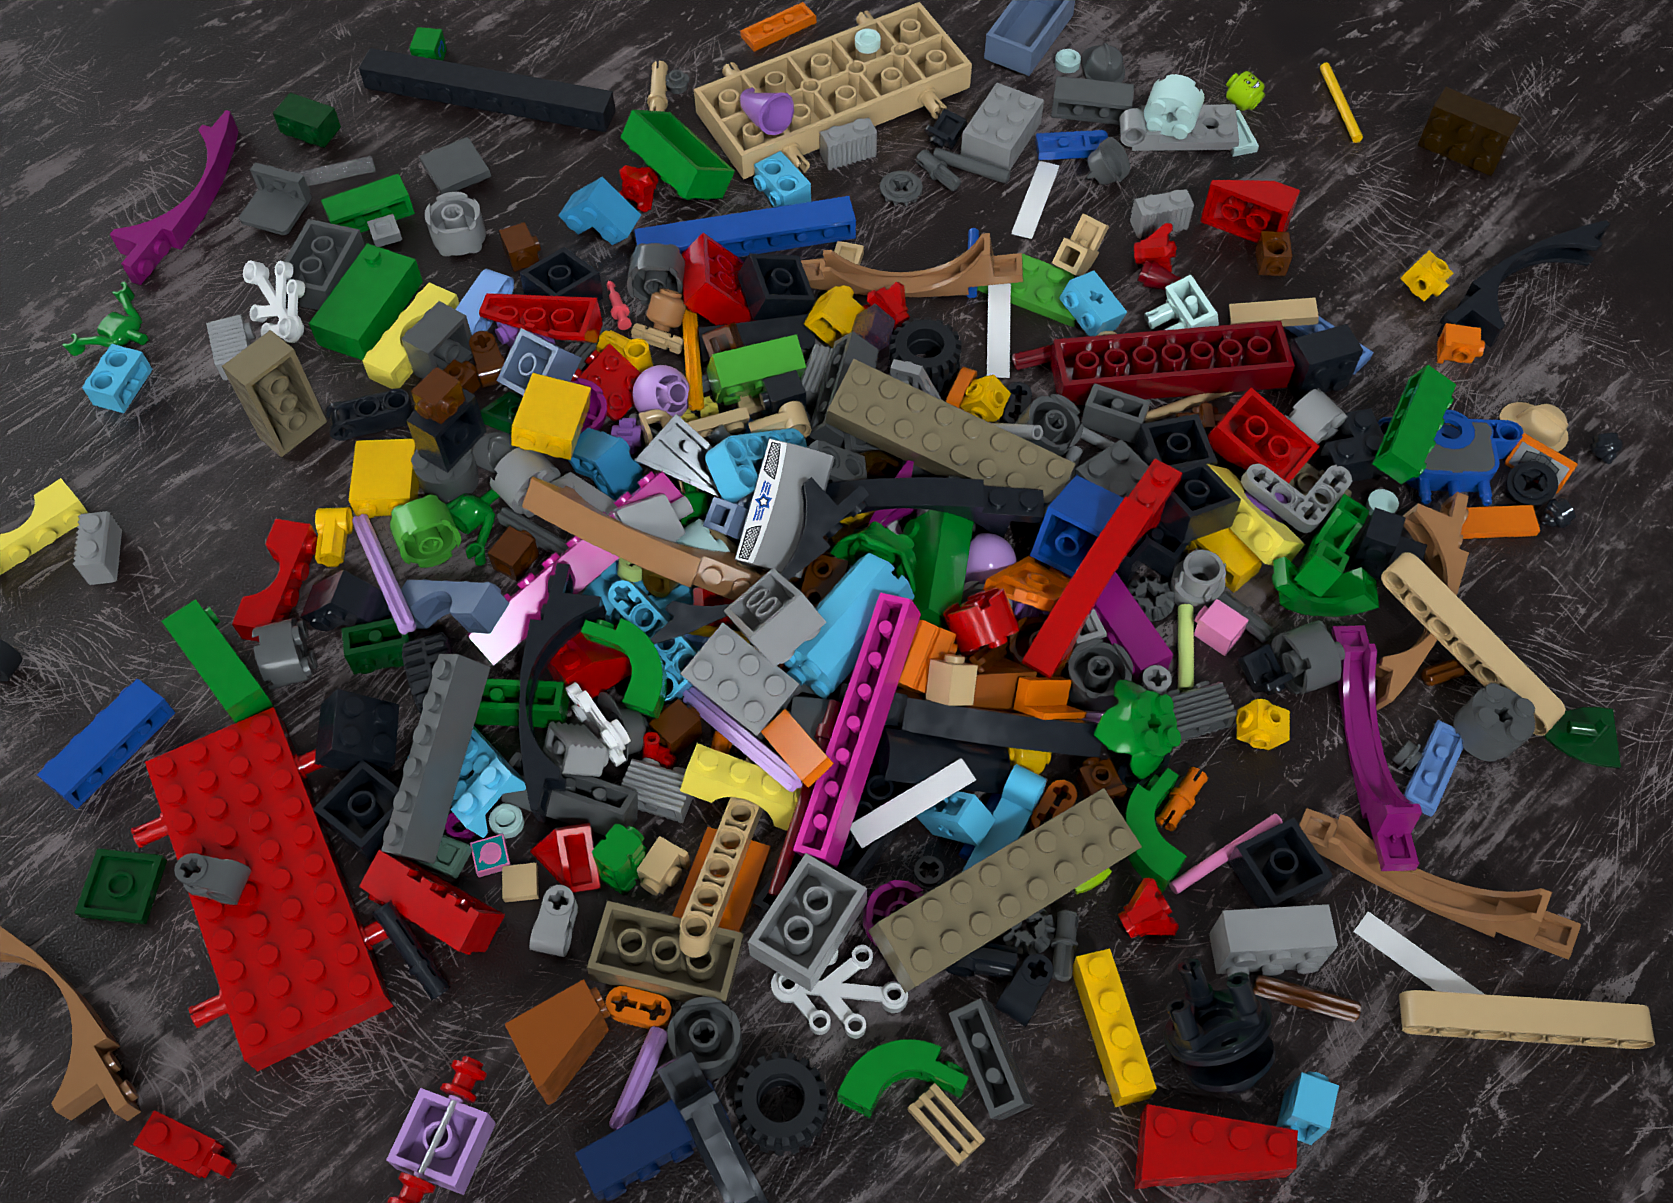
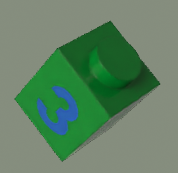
M417 27L410 45L411 55L443 61L447 47L442 29Z

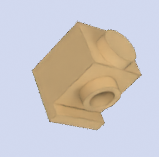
M659 836L637 868L641 882L640 885L653 895L663 894L668 886L673 887L682 873L681 867L687 870L691 865L688 852Z

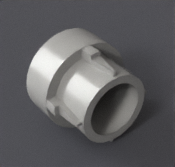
M1195 548L1174 569L1169 584V589L1174 592V602L1178 606L1181 604L1192 605L1194 613H1199L1204 606L1209 608L1224 592L1226 585V563L1223 564L1220 557L1211 551L1197 550Z

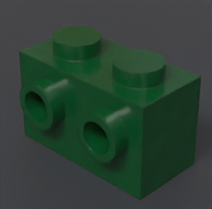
M291 92L273 112L280 133L323 148L341 128L334 107Z
M394 618L341 628L344 657L353 674H369L378 669L404 666L402 658L403 644L415 640L413 632L409 631L407 634L399 632Z

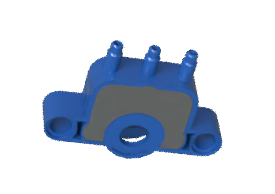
M1447 409L1443 416L1445 419L1444 423L1452 424L1458 429L1443 424L1435 435L1434 440L1436 444L1426 457L1425 463H1427L1425 470L1419 477H1412L1406 482L1409 486L1418 490L1423 504L1431 502V491H1448L1449 497L1453 496L1456 492H1479L1482 505L1489 506L1492 504L1490 481L1499 468V459H1506L1513 448L1523 437V429L1514 421L1468 419L1457 411ZM1383 417L1378 421L1384 436L1392 417Z

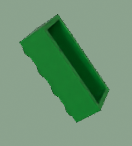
M632 109L620 137L629 145V149L632 152L641 156L645 160L644 163L657 171L664 182L673 186L680 197L686 200H691L692 198H702L704 200L723 198L735 172L725 161L671 112Z

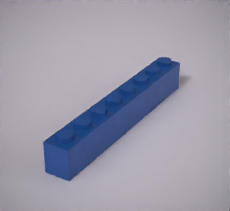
M845 196L634 229L637 245L641 243L673 244L679 248L681 255L702 233H705L735 256L742 257L748 256L749 253L761 254L856 239V218L850 197Z

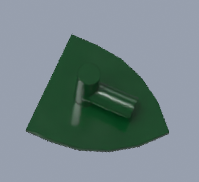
M1580 707L1565 711L1555 725L1543 735L1553 746L1568 756L1586 764L1621 768L1614 712L1611 708Z

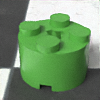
M427 495L405 505H398L391 512L390 531L403 561L409 565L412 562L418 564L420 568H428L442 564L453 556L451 551L457 545L459 548L461 544V535L449 508L436 495Z

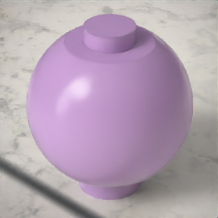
M652 366L644 370L634 383L632 392L634 405L639 413L660 409L666 411L672 417L675 414L681 417L688 409L689 383L680 371L671 366Z
M980 533L971 538L964 584L971 581H979L980 584H985L987 578L1015 564L1017 559L1011 545L1002 537L991 533Z

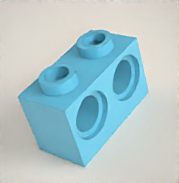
M781 151L754 164V184L760 192L763 191L769 198L773 207L811 202V183Z
M111 344L106 353L101 357L94 371L86 379L82 388L93 405L125 413L153 369L143 352Z
M1302 1072L1284 1091L1276 1127L1298 1130L1297 1140L1312 1145L1330 1129L1339 1085L1328 1082L1329 1078L1323 1074Z

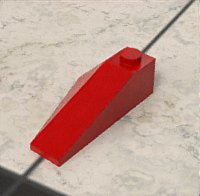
M486 293L479 310L480 317L567 342L597 343L603 325L597 298Z

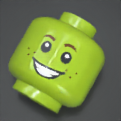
M1245 71L1240 75L1235 73L1226 83L1228 87L1226 92L1227 100L1235 104L1241 111H1245L1248 108L1253 110L1265 96L1263 92L1264 83L1250 71Z

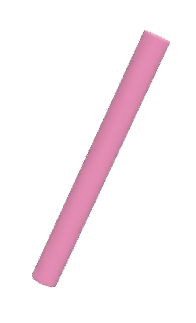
M1274 813L1169 883L1171 890L1175 894H1179L1227 862L1237 845L1282 824V819Z

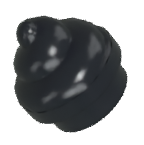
M1604 433L1592 437L1593 444L1590 445L1591 452L1597 458L1602 459L1606 464H1611L1612 460L1617 457V453L1622 450L1623 442L1622 439L1618 438V433Z
M1560 498L1559 500L1552 499L1544 508L1540 522L1542 525L1547 524L1550 527L1565 528L1571 524V520L1575 519L1576 515L1572 506L1565 498Z

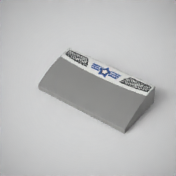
M769 439L736 553V561L742 565L770 571L774 568L778 573L782 572L795 551L802 529L803 499L801 486L812 477L826 491L835 459L834 456L799 445ZM803 569L793 577L801 579Z

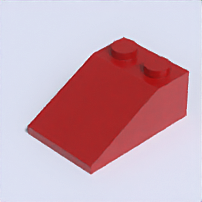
M1212 180L1200 222L1258 243L1261 231H1287L1300 190L1276 181Z
M1252 387L1236 401L1207 435L1211 447L1225 460L1245 470L1252 464H1262L1287 483H1290L1320 447Z
M581 632L569 640L556 653L547 666L556 682H564L565 688L576 682L581 690H586L592 699L599 695L600 692H604L632 674V666L628 656L618 650L587 640Z

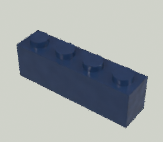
M706 1080L708 1085L714 1090L710 1080ZM670 1100L577 1151L575 1154L598 1201L603 1198L606 1201H610L625 1193L627 1190L626 1185L639 1179L640 1182H644L656 1176L661 1171L659 1167L673 1160L674 1163H678L690 1157L694 1153L693 1148L696 1146L674 1102ZM721 1104V1106H722V1108H723V1111H724V1113H725V1115H726V1118H727V1120H728V1122H729V1124H730L729 1117H728V1115H727V1113H726V1111H725L723 1105Z

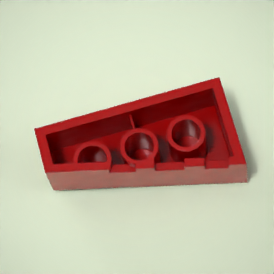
M381 849L378 850L359 885L360 888L369 893L368 898L371 901L383 906L391 900L403 919L416 923L427 933L439 938L458 952L471 955L472 952H486L505 916L504 913L412 861L382 852Z
M1147 1104L1140 1114L1134 1189L1165 1185L1166 1187L1181 1186L1182 1184L1191 1183L1209 1184L1230 1180L1247 1181L1286 1178L1297 1168L1298 1130Z

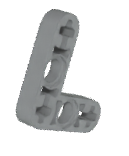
M1252 464L1241 478V484L1248 493L1295 529L1304 533L1312 532L1320 524L1352 482L1350 472L1342 466L1337 467V465L1329 467L1306 496L1262 464ZM1258 477L1260 481L1257 482L1254 480V478ZM1336 478L1339 482L1332 488L1329 484ZM1268 486L1272 487L1270 491L1266 490ZM1275 493L1285 495L1288 503L1279 502L1276 499ZM1315 493L1324 495L1328 504L1320 503L1316 499ZM1310 509L1314 513L1306 520L1303 516Z

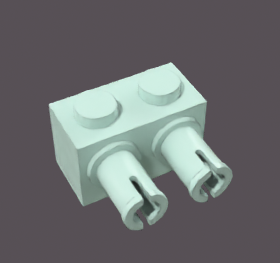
M1192 275L1165 287L1166 303L1144 313L1145 320L1150 329H1154L1156 326L1172 318L1179 323L1165 330L1219 326L1217 312Z

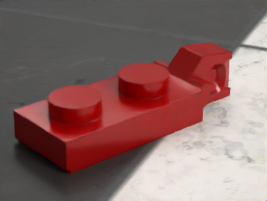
M155 1110L133 1143L134 1146L198 1178L203 1177L206 1179L210 1170L230 1179L237 1167V1164L220 1156L224 1149L220 1142Z

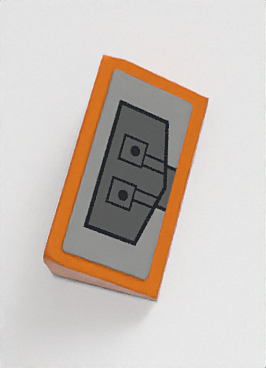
M1524 433L1520 442L1513 448L1504 464L1511 469L1526 461H1537L1546 464L1555 472L1558 478L1556 494L1559 493L1578 464ZM1540 478L1534 480V482L1538 484Z

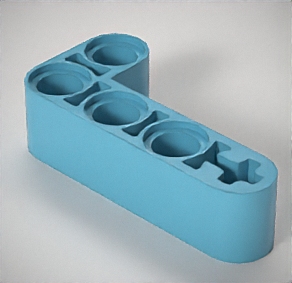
M793 428L733 435L707 451L705 460L721 497L728 502L736 503L755 490L758 480L756 470L761 469L769 439L807 448L804 436Z
M620 580L610 587L608 597L611 604L627 621L640 628L650 639L671 621L637 585L629 581ZM624 591H629V598L638 605L633 606L625 602ZM647 611H652L653 622L651 625L644 627L642 625V616ZM685 635L675 638V643L669 650L664 649L663 642L654 645L661 658L666 662L667 679L670 678L674 686L672 692L666 695V702H675L683 696L682 694L685 690L693 687L680 673L684 670L685 660L695 656L699 650Z
M1018 764L1013 767L1004 786L1002 798L993 813L996 820L980 846H975L963 871L1024 835L1031 821L1032 814L1042 799L1047 778Z

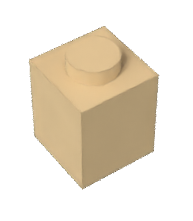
M945 654L944 660L930 659L926 700L948 706L973 705L978 665L964 662L965 656Z

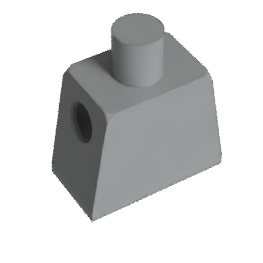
M656 494L612 510L616 520L671 542H676L685 534V530L679 520L694 512L686 496L670 503L665 494Z

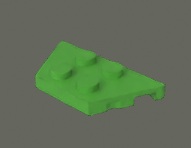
M1022 254L1023 282L1011 283L1010 303L1075 327L1076 319L1059 299L1069 280L1074 279V274ZM978 286V291L988 294V286Z

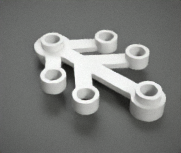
M248 261L243 269L245 282L258 285L270 303L267 306L254 304L250 309L251 320L263 323L269 317L278 316V324L264 323L262 325L261 336L271 330L286 342H297L304 332V325L298 316V298L304 295V282L290 279L293 275V265L291 263L278 261L275 266V291L268 280L269 269L263 263ZM286 292H287V294H288V308H287V309H286Z
M576 682L566 687L565 689L569 697L574 702L571 708L581 723L585 720L591 721L600 729L602 737L598 740L608 748L609 758L612 763L617 767L625 762L626 758L623 750H625V745L631 742L621 723L617 719L612 722L607 721L587 691H582Z
M866 945L855 947L852 957L822 981L818 980L811 992L796 983L791 989L784 988L782 983L788 978L778 972L774 974L771 981V989L774 996L781 1002L794 1003L809 1021L811 1031L817 1035H823L829 1031L831 1020L827 1012L815 1008L807 995L821 996L845 1026L846 1034L854 1039L864 1035L866 1021L861 1015L854 1014L842 998L880 1002L883 1009L890 1013L902 1011L908 1002V992L905 993L897 981L888 982L883 987L844 983L857 971L866 969L872 964L873 952ZM838 949L828 965H832L837 961ZM864 952L868 954L869 958L865 962H860L856 959V955ZM891 990H897L900 992L901 997L897 1000H892L887 994ZM818 1017L824 1018L827 1022L822 1028H817L813 1024V1021ZM852 1021H858L861 1023L862 1028L854 1032L850 1030L849 1024Z

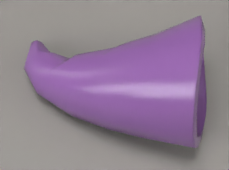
M753 87L741 93L739 100L743 111L767 135H778L788 128L794 114V103L788 93H755Z

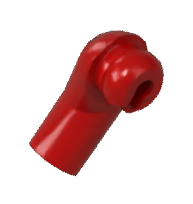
M648 732L644 735L643 758L653 759L659 762L661 767L672 769L677 762L676 756L671 754L667 747L660 745L659 735L655 732Z

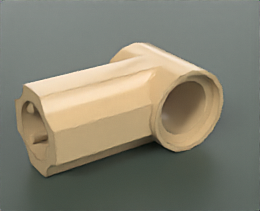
M798 401L782 405L776 414L748 422L751 433L789 428L798 430L804 438H807L811 433V426L804 405Z

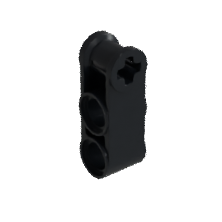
M400 388L373 395H365L343 402H334L326 408V416L331 421L329 433L332 439L345 441L366 434L404 427L408 425L406 420L410 417L414 408L408 393Z

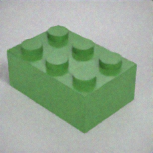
M796 334L712 354L706 373L715 403L724 402V405H731L741 401L740 396L751 395L752 398H759V393L763 392V379L796 370L801 378L807 367Z

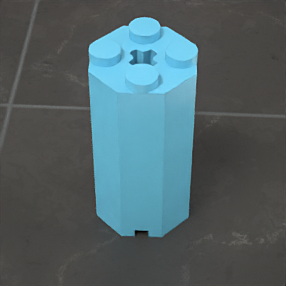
M867 553L864 557L859 558L815 608L827 623L821 627L819 634L815 638L802 643L795 649L794 655L784 663L789 669L787 674L798 682L800 686L804 683L812 688L818 696L826 699L855 668L880 592L912 600L915 598L909 581L903 575L897 579L891 573L895 567L888 561L871 553Z

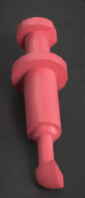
M608 281L607 289L610 290L609 299L612 304L611 316L613 319L618 320L617 325L619 329H629L632 325L631 320L627 318L630 313L629 307L623 304L620 294L615 291V284L612 281Z

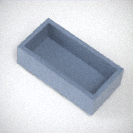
M1012 0L986 34L984 59L1030 76L1072 18L1075 0Z

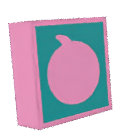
M503 834L470 843L473 849L472 856L478 877L502 871V866L511 865Z

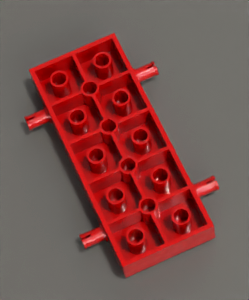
M274 707L146 761L145 764L161 813L160 817L138 827L131 828V833L135 834L133 835L134 841L139 848L169 835L177 860L184 855L198 853L218 859L234 860L251 869L252 872L237 905H228L188 893L220 987L218 995L190 1006L189 1013H193L191 1019L197 1028L228 1014L243 1059L256 1071H260L394 1007L372 951L373 945L389 937L377 921L367 926L362 924L325 826L313 810L317 805L306 779L307 774L325 766L315 764L316 749L298 756L287 727Z

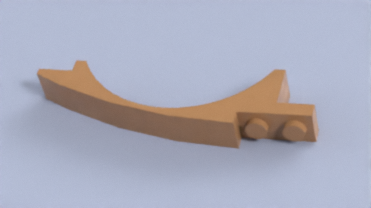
M990 233L981 234L978 240L965 253L954 260L921 271L887 272L870 269L848 261L833 250H823L824 258L801 260L811 288L829 291L835 286L845 285L852 288L854 294L867 295L868 292L878 291L883 287L888 290L895 282L904 285L905 297L969 295V287L1023 282L1022 253L994 256Z
M531 478L522 505L523 508L580 539L639 567L691 588L692 585H695L733 601L763 577L761 574L738 566V561L735 560V552L704 550L655 537L606 515L585 501L573 488L568 486L561 488L538 478Z
M1456 492L1442 503L1440 512L1418 503L1403 515L1406 518L1404 527L1415 541L1427 544L1424 555L1427 567L1456 596L1469 552L1459 549L1463 541V535H1461L1462 526L1469 513L1468 509H1466L1469 496L1460 492ZM1426 627L1417 642L1409 650L1380 659V663L1376 664L1375 679L1378 680L1375 691L1377 711L1394 701L1410 682L1436 643L1437 639Z
M1306 809L1299 826L1320 855L1371 883L1438 915L1491 937H1494L1497 932L1569 960L1581 924L1546 911L1552 892L1542 888L1520 892L1480 889L1437 877L1418 868L1414 871H1381L1374 841L1350 817L1340 814L1339 819H1335L1314 810Z
M0 926V962L24 964L47 973L60 988L68 1005L72 1023V1048L66 1074L51 1103L56 1113L69 1120H73L105 1097L116 1115L126 1121L135 1117L141 1112L135 1103L139 1096L128 1080L123 1082L118 1074L122 1067L112 1052L121 1046L89 1001L49 961Z

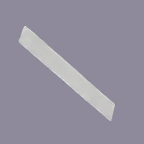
M1039 161L1011 234L1032 239L1059 165Z
M1011 283L988 285L987 376L994 374L997 378H1010Z
M961 758L853 822L850 830L861 848L974 782L976 779Z
M1370 912L1366 913L1354 930L1357 935L1435 991L1484 994Z

